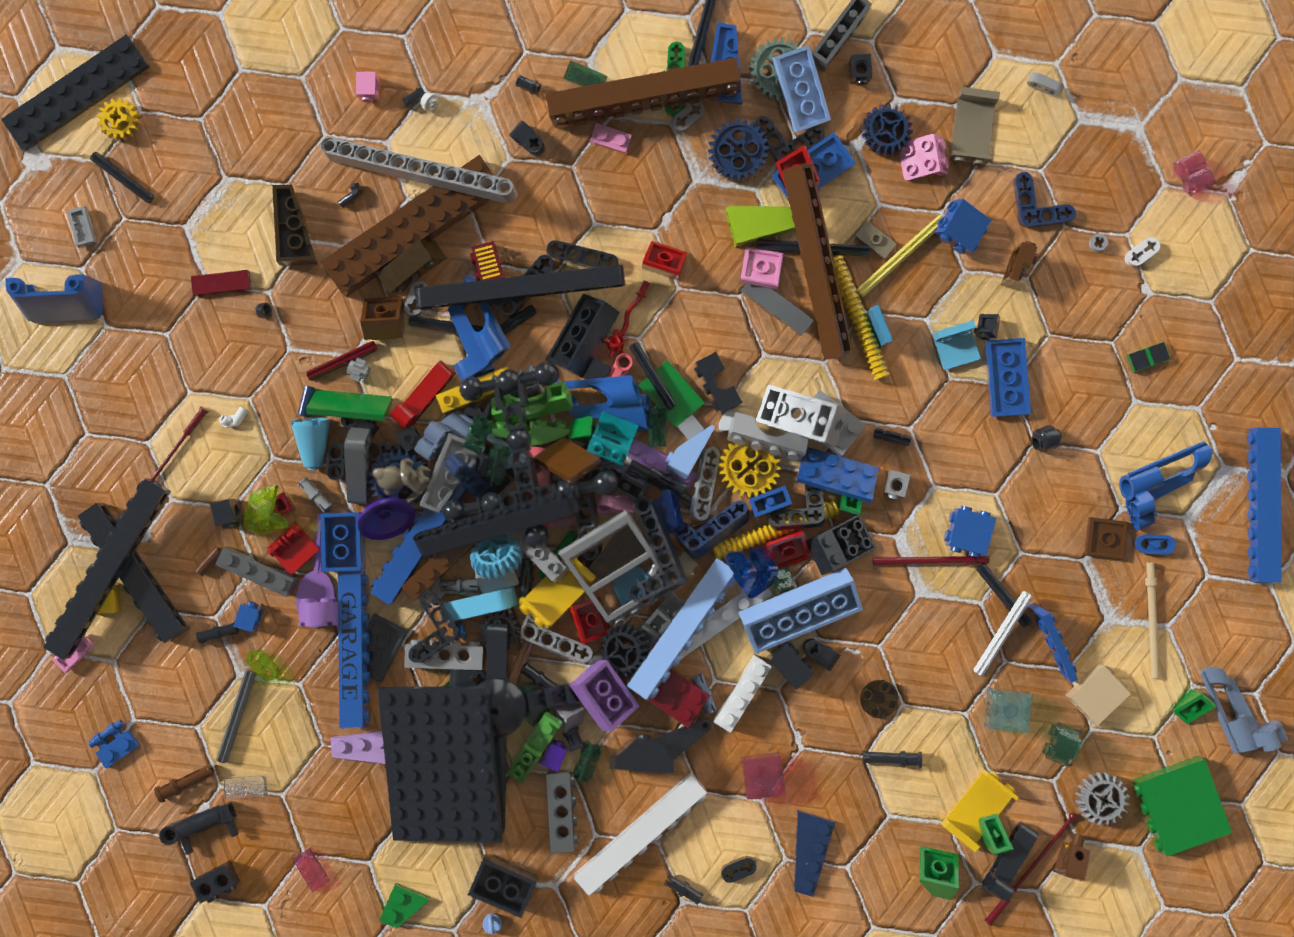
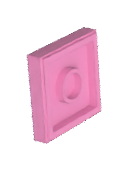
M746 247L740 283L778 289L783 253Z

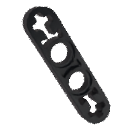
M550 241L546 247L548 255L553 259L589 268L608 266L607 263L603 262L602 266H598L601 260L600 256H604V261L613 259V262L616 263L615 265H619L618 258L613 254L562 241ZM555 245H558V249L564 251V247H567L565 250V257H562L563 253L557 251L556 254H553L550 248H554ZM576 249L579 252V256L576 259L569 258L568 253L570 250ZM589 254L597 256L595 263L590 264L587 262Z

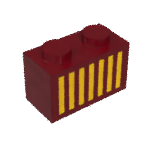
M494 241L471 247L473 253H470L472 264L477 266L478 271H475L477 281L505 278Z

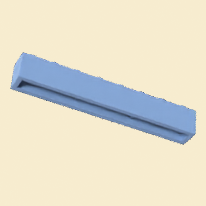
M716 558L627 685L629 688L647 701L650 698H655L659 692L658 686L661 682L665 683L671 674L669 671L672 666L676 667L681 661V653L690 648L693 643L691 639L695 634L698 635L704 627L702 623L706 618H711L715 612L714 606L716 603L723 601L728 586L732 587L736 582L737 577L735 576L737 573L734 569Z

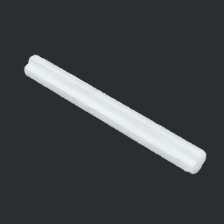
M1026 591L1021 593L975 666V673L980 676L985 674L1031 601V594Z

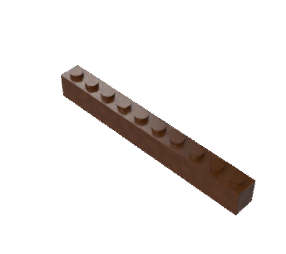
M812 163L802 164L782 170L824 360L853 354Z

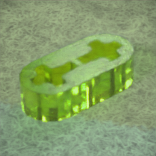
M257 649L247 654V664L263 680L272 681L278 677V666L263 651ZM252 655H259L260 657L258 658V660L262 664H260L258 661L253 662L252 660L254 659V657ZM264 666H265L267 669H270V668L273 669V671H272L273 676H272V675H269V676L266 675L267 670L264 668Z

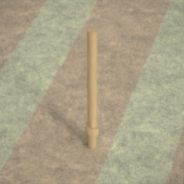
M1146 562L1147 577L1145 578V586H1147L1151 678H1159L1155 588L1157 577H1155L1154 562Z

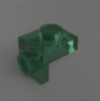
M789 566L770 570L775 597L794 589Z

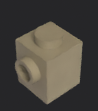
M684 551L678 558L686 574L687 581L695 574L693 570L698 564ZM674 573L672 577L677 580L678 574Z

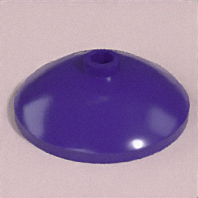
M384 498L375 501L367 506L359 515L357 520L358 530L364 537L372 540H385L396 537L412 525L415 518V510L410 502L400 498Z

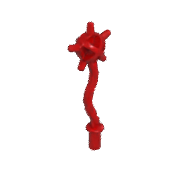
M643 280L639 291L636 292V295H638L636 300L625 311L624 324L621 331L618 333L617 329H614L612 336L608 339H603V342L607 343V347L610 350L608 355L610 358L617 352L624 354L622 349L628 337L623 338L628 330L631 311L641 302L642 298H646L645 294L650 285V282Z

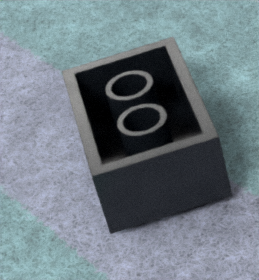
M485 853L468 896L522 918L539 876Z

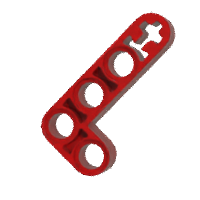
M440 360L405 402L399 403L392 410L390 416L405 429L413 426L436 399V395L440 394L453 379L456 372Z

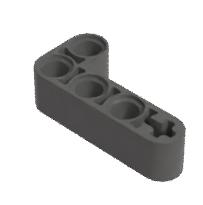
M351 427L345 440L344 455L348 503L369 504L368 449L372 440L371 429Z

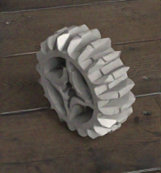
M1096 772L1095 777L1092 774H1088L1089 781L1085 778L1082 779L1084 785H1077L1081 792H1075V795L1080 797L1075 802L1080 805L1077 809L1083 812L1082 816L1088 818V821L1091 823L1095 821L1097 825H1101L1102 822L1104 825H1109V820L1112 823H1116L1115 817L1122 819L1120 813L1121 811L1126 813L1127 810L1123 807L1124 805H1129V802L1125 801L1129 794L1124 793L1127 788L1121 786L1123 782L1120 779L1116 780L1114 775L1109 776L1107 772H1104L1102 775ZM1104 784V786H1101L1100 789L1095 791L1093 790L1096 786ZM1112 789H1114L1115 792V802L1112 800L1111 797L1113 793ZM1089 795L1093 798L1092 809L1089 805ZM1096 795L1100 797L1103 796L1104 799L1108 800V802L1104 800L1101 801L1098 797H1096ZM1111 807V809H1109L1108 811L1100 813L1103 812L1105 808Z

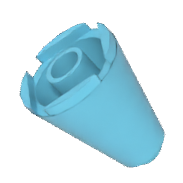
M312 417L303 420V422L302 418L291 420V427L303 466L307 467L308 470H319V466H323L330 419Z

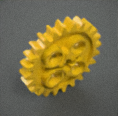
M729 443L727 445L729 450H723V454L726 456L719 458L724 463L718 465L719 468L723 469L719 475L725 476L721 482L729 483L726 489L733 487L732 494L739 491V497L746 493L747 499L750 498L752 493L756 497L758 492L764 494L765 489L770 491L772 489L770 484L776 485L777 483L773 478L780 477L779 474L775 473L781 469V467L776 466L780 460L774 459L775 455L769 452L754 450L745 445L734 444L735 446ZM746 450L753 451L754 458H748L745 453ZM762 456V459L752 469L746 472L740 479H737V476L757 457ZM733 462L740 465L739 471H735L732 468ZM759 464L766 465L767 472H761L758 467ZM746 476L753 479V485L746 484Z

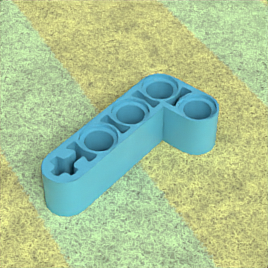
M514 586L443 603L454 621L519 605ZM440 610L441 619L443 620L445 614Z

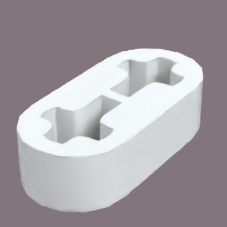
M1150 237L1139 243L1125 255L1126 264L1130 267H1136L1159 251V241L1156 238ZM1152 243V249L1145 252L1144 249L1148 246V244ZM1140 253L1141 256L1135 261L1131 260L1133 255Z

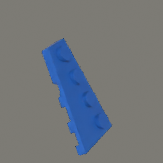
M717 22L711 62L737 57L738 68H740L736 25ZM740 92L733 97L719 96L714 101L742 105V95Z
M1036 603L1029 605L1030 611L1034 612L1038 617L1035 620L1038 627L1047 635L1044 638L1047 645L1052 651H1055L1052 655L1063 677L1070 683L1077 681L1078 679L1075 674L1077 669L1073 662H1070L1068 658L1070 652L1061 641L1063 636L1054 625L1056 622L1055 617L1051 612H1047Z

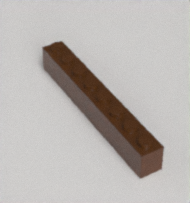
M513 480L499 494L517 491L516 481ZM512 496L507 498L509 506L514 505V498ZM475 543L436 553L401 587L414 601L418 600L421 594L428 591L475 546Z

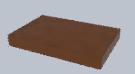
M564 437L534 456L536 463L571 484L601 464L598 456Z

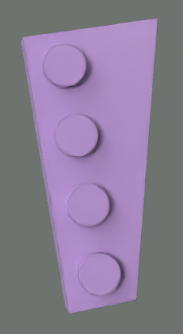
M382 731L330 738L333 758L385 764Z

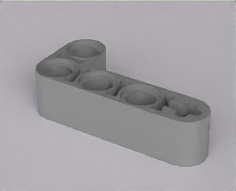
M530 614L526 615L520 630L522 641L578 664H585L591 659L592 650L589 646L544 628L541 629L534 623V619ZM525 629H532L534 636L532 638L525 637ZM543 636L551 637L552 643L550 645L543 644ZM567 643L570 647L569 652L561 651L560 644ZM574 646L577 647L575 649L577 652L584 650L587 657L581 659V655L576 652L572 656L571 653L574 650Z

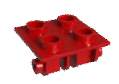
M296 522L267 547L268 554L272 557L274 556L291 576L320 550Z

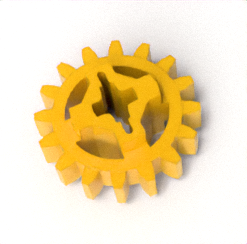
M111 98L110 104L104 102L106 107H100L99 110L102 114L97 115L101 119V121L97 122V125L102 127L100 130L109 138H114L119 141L120 136L124 140H127L128 134L133 137L132 131L139 130L136 124H141L136 119L140 116L136 111L137 108L131 105L128 100L124 101L121 98H118L117 102Z

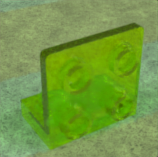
M273 484L250 493L247 510L244 515V528L262 536L287 527L288 520L282 518L278 513H273L278 485Z

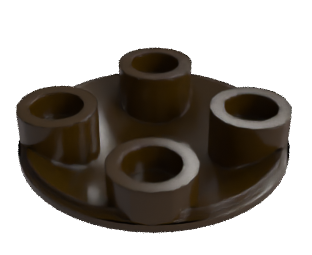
M885 680L869 682L860 694V703L863 710L873 718L887 717L899 705L896 688Z

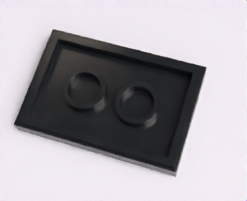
M374 613L366 628V633H369L370 638L369 644H367V652L370 655L367 672L370 673L371 678L383 682L409 630Z

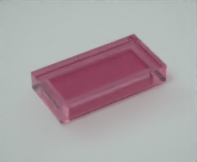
M308 848L292 859L312 892L330 881L311 848Z

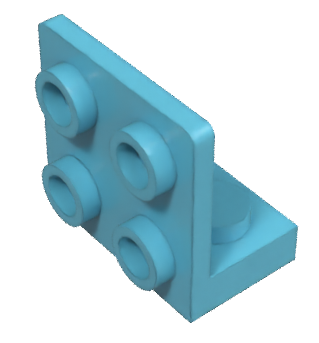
M974 320L939 330L932 334L943 370L980 359L972 330L976 328Z

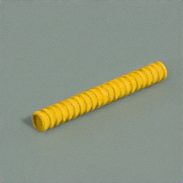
M839 255L834 257L833 261L841 297L844 299L843 303L846 304L845 309H848L847 314H850L849 319L853 321L851 324L855 326L854 331H857L856 336H859L858 341L861 342L860 346L864 349L862 351L866 354L865 358L868 359L867 364H870L869 369L873 371L871 374L875 376L873 379L878 381L888 377L890 372H887L888 367H885L886 362L883 361L882 358L884 357L880 354L881 350L878 349L879 344H876L877 339L873 337L875 334L871 332L873 329L869 327L868 317L864 315L866 312L862 310L864 307L860 305L861 300H858L859 295H856L857 290L854 289L855 285L851 282L852 278L849 277L850 272H847L846 262L842 260L844 257Z
M833 499L829 503L825 502V520L828 519L827 517L833 518V515L838 516L839 509ZM815 514L814 520H818L819 516ZM795 515L791 520L794 523H799L802 521V517ZM770 524L769 526L763 525V528L758 527V530L753 529L752 532L747 531L745 535L742 533L741 536L738 537L737 535L734 539L729 538V541L724 540V543L718 544L713 548L716 558L721 560L722 557L727 558V555L732 556V553L743 552L745 548L748 550L749 547L753 548L756 544L759 546L761 542L766 543V540L771 541L772 538L777 539V536L782 537L783 534L788 535V532L793 533L795 529L778 531L772 529Z

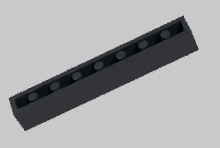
M95 503L77 516L80 519L81 527L90 534L91 542L99 547V549L104 547L107 542V535L117 525L116 520L104 503ZM135 551L119 577L123 582L122 586L133 597L134 605L144 613L145 621L150 626H153L156 631V637L163 641V643L171 642L187 631L189 627L138 552Z

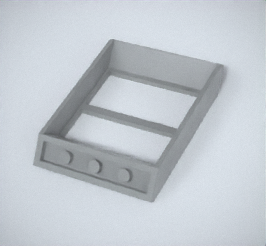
M622 512L559 551L562 559L606 622L611 626L622 624L628 616H634L641 611V608L646 605H653L658 601V598L643 604L632 600L608 615L593 593L651 557L659 569L647 539L628 512ZM629 525L647 552L589 587L571 561ZM660 583L655 586L656 591L660 588Z

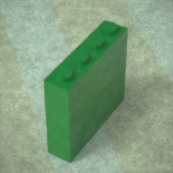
M1195 756L1133 779L1135 784L1133 790L1136 796L1140 798L1142 803L1140 804V809L1146 815L1148 820L1146 823L1147 828L1155 839L1153 841L1154 847L1157 852L1168 857L1232 833L1204 758Z

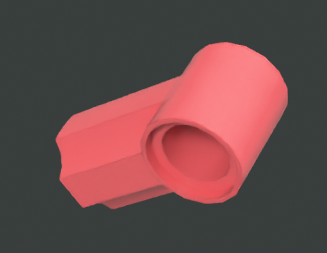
M620 354L616 358L607 377L627 376L633 367L632 358L628 354ZM622 358L629 359L630 364L628 367L622 368L619 366Z

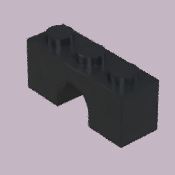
M717 352L695 362L696 367L694 371L698 378L702 377L705 383L702 386L707 395L711 394L714 400L711 403L716 412L719 411L722 415L743 403L734 386L728 389H720L715 384V376L725 370Z

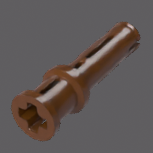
M209 763L182 778H173L169 783L161 787H155V795L158 801L163 803L167 798L181 794L185 788L215 775V770Z

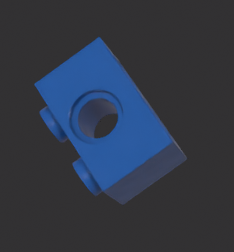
M785 486L749 499L755 520L770 515L774 511H780L792 506Z

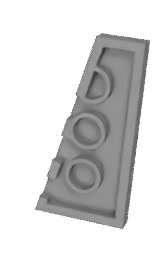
M448 433L420 506L439 513L454 489L460 484L444 466L448 456L458 454L472 467L477 453L483 452L485 447Z

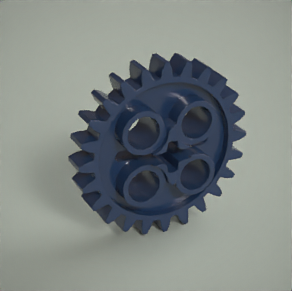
M737 118L736 124H733L730 119L729 126L722 123V130L716 128L718 135H711L714 142L708 143L709 146L713 147L708 150L709 154H713L709 157V160L715 161L712 167H719L717 173L724 172V179L730 175L731 181L737 177L738 181L741 182L742 176L748 180L749 174L756 177L754 171L761 172L760 165L766 166V162L763 159L769 158V155L765 152L769 151L770 147L764 146L769 141L768 139H762L766 135L765 132L759 133L761 127L757 126L754 128L753 121L747 125V119L740 123L739 118ZM736 133L744 135L739 141L733 139ZM729 138L737 148L740 149L742 147L743 153L751 159V162H748L740 152L736 153L735 148L726 139ZM754 145L757 147V151L752 154L748 153V147ZM723 147L730 148V152L727 155L720 153ZM736 160H743L744 165L742 167L736 168L734 166Z
M401 449L398 450V454L391 450L390 456L383 453V459L378 457L376 460L377 464H372L373 470L377 468L385 469L394 465L400 467L403 458H409L414 462L412 469L415 471L421 465L428 467L427 463L421 464L423 461L422 457L417 460L415 459L416 453L409 456V450L402 454ZM370 470L369 475L371 477H369L368 483L372 484L369 489L375 490L373 497L379 495L378 500L384 498L406 500L413 493L408 486L404 485L403 488L396 491L395 495H386L384 489L379 486L377 479L372 474L373 470ZM430 470V473H429L428 476H427V478H429V479L431 478V477H429V476L431 475V470ZM407 490L409 493L402 494L400 491ZM422 493L416 500H414V502H421L424 493Z

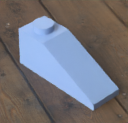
M709 426L677 447L674 453L670 452L665 461L668 463L666 469L686 480L715 426Z

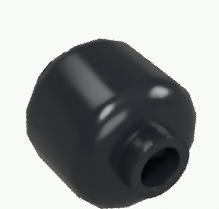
M1046 425L1033 432L1031 443L1036 450L1046 453L1060 446L1062 436L1060 431L1054 426Z

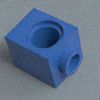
M251 601L240 604L233 627L249 632L257 631L264 609L258 607V603Z

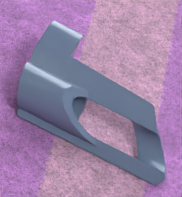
M459 410L447 416L441 423L433 420L427 426L424 437L419 440L414 449L415 452L431 462L441 452L448 433L469 441L474 438H483L509 454L490 461L487 476L513 467V453H511L512 449L508 443L499 437L492 436L489 430ZM524 454L519 456L521 464L526 462V455Z
M1216 667L1201 669L1200 675L1212 702L1216 704L1215 709L1219 723L1233 754L1263 748L1265 752L1273 751L1282 746L1281 743L1288 740L1284 728L1278 720L1258 726L1233 678L1228 677L1224 670ZM1215 684L1223 685L1236 714L1235 719L1231 722L1228 721L1213 687Z

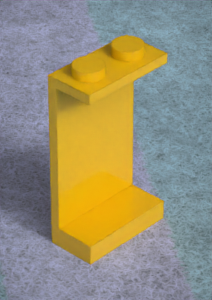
M573 559L571 562L590 587L595 582L596 576L579 560ZM571 570L558 583L553 582L546 576L525 598L522 597L519 600V608L525 615L528 616L530 614L535 619L534 623L542 629L544 627L548 630L585 590Z
M983 770L941 823L945 829L975 853L980 848L977 842L982 837L979 818L994 814L999 815L1012 798L1016 801L1019 798L1014 794L1016 790L1007 783L1005 785L1000 783L999 780L1001 778L993 771L988 773Z

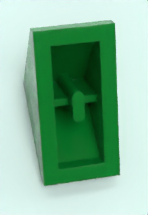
M588 416L571 420L569 439L589 445L595 432L593 417Z
M841 495L838 509L852 515H860L862 501Z
M1190 689L1173 709V713L1186 724H1189L1216 708V704L1202 692Z
M998 814L979 818L984 847L994 856L1013 850Z

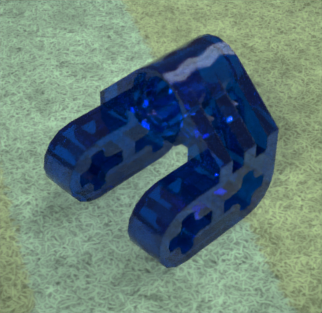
M763 548L751 549L749 560L741 551H731L727 554V564L734 573L733 578L748 598L757 597L773 585L778 575V567Z

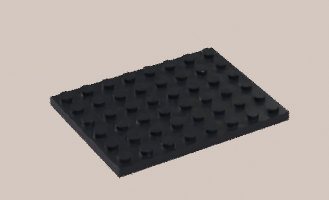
M489 686L380 687L378 689L393 841L501 843L503 841Z

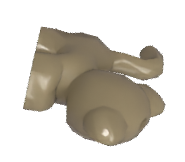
M403 458L400 469L396 466H390L385 469L377 468L373 470L372 474L377 479L379 486L384 489L386 495H395L396 491L403 488L404 485L408 486L413 493L406 498V501L410 502L415 510L422 509L420 503L414 502V500L426 490L427 483L430 480L427 478L430 473L428 467L421 465L415 471L412 469L414 462L409 458Z

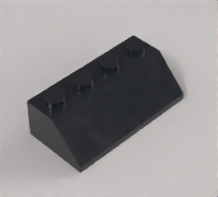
M583 293L546 359L583 379L603 344V339H606L620 312L607 302Z

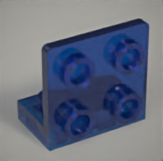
M670 489L663 490V496L652 499L659 509L669 534L686 529L674 491ZM648 503L643 506L644 512L649 508ZM653 520L650 524L651 529H653L656 526L655 520Z

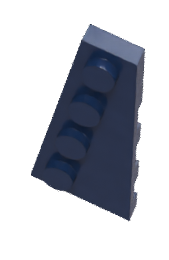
M797 810L794 891L813 897L835 821Z

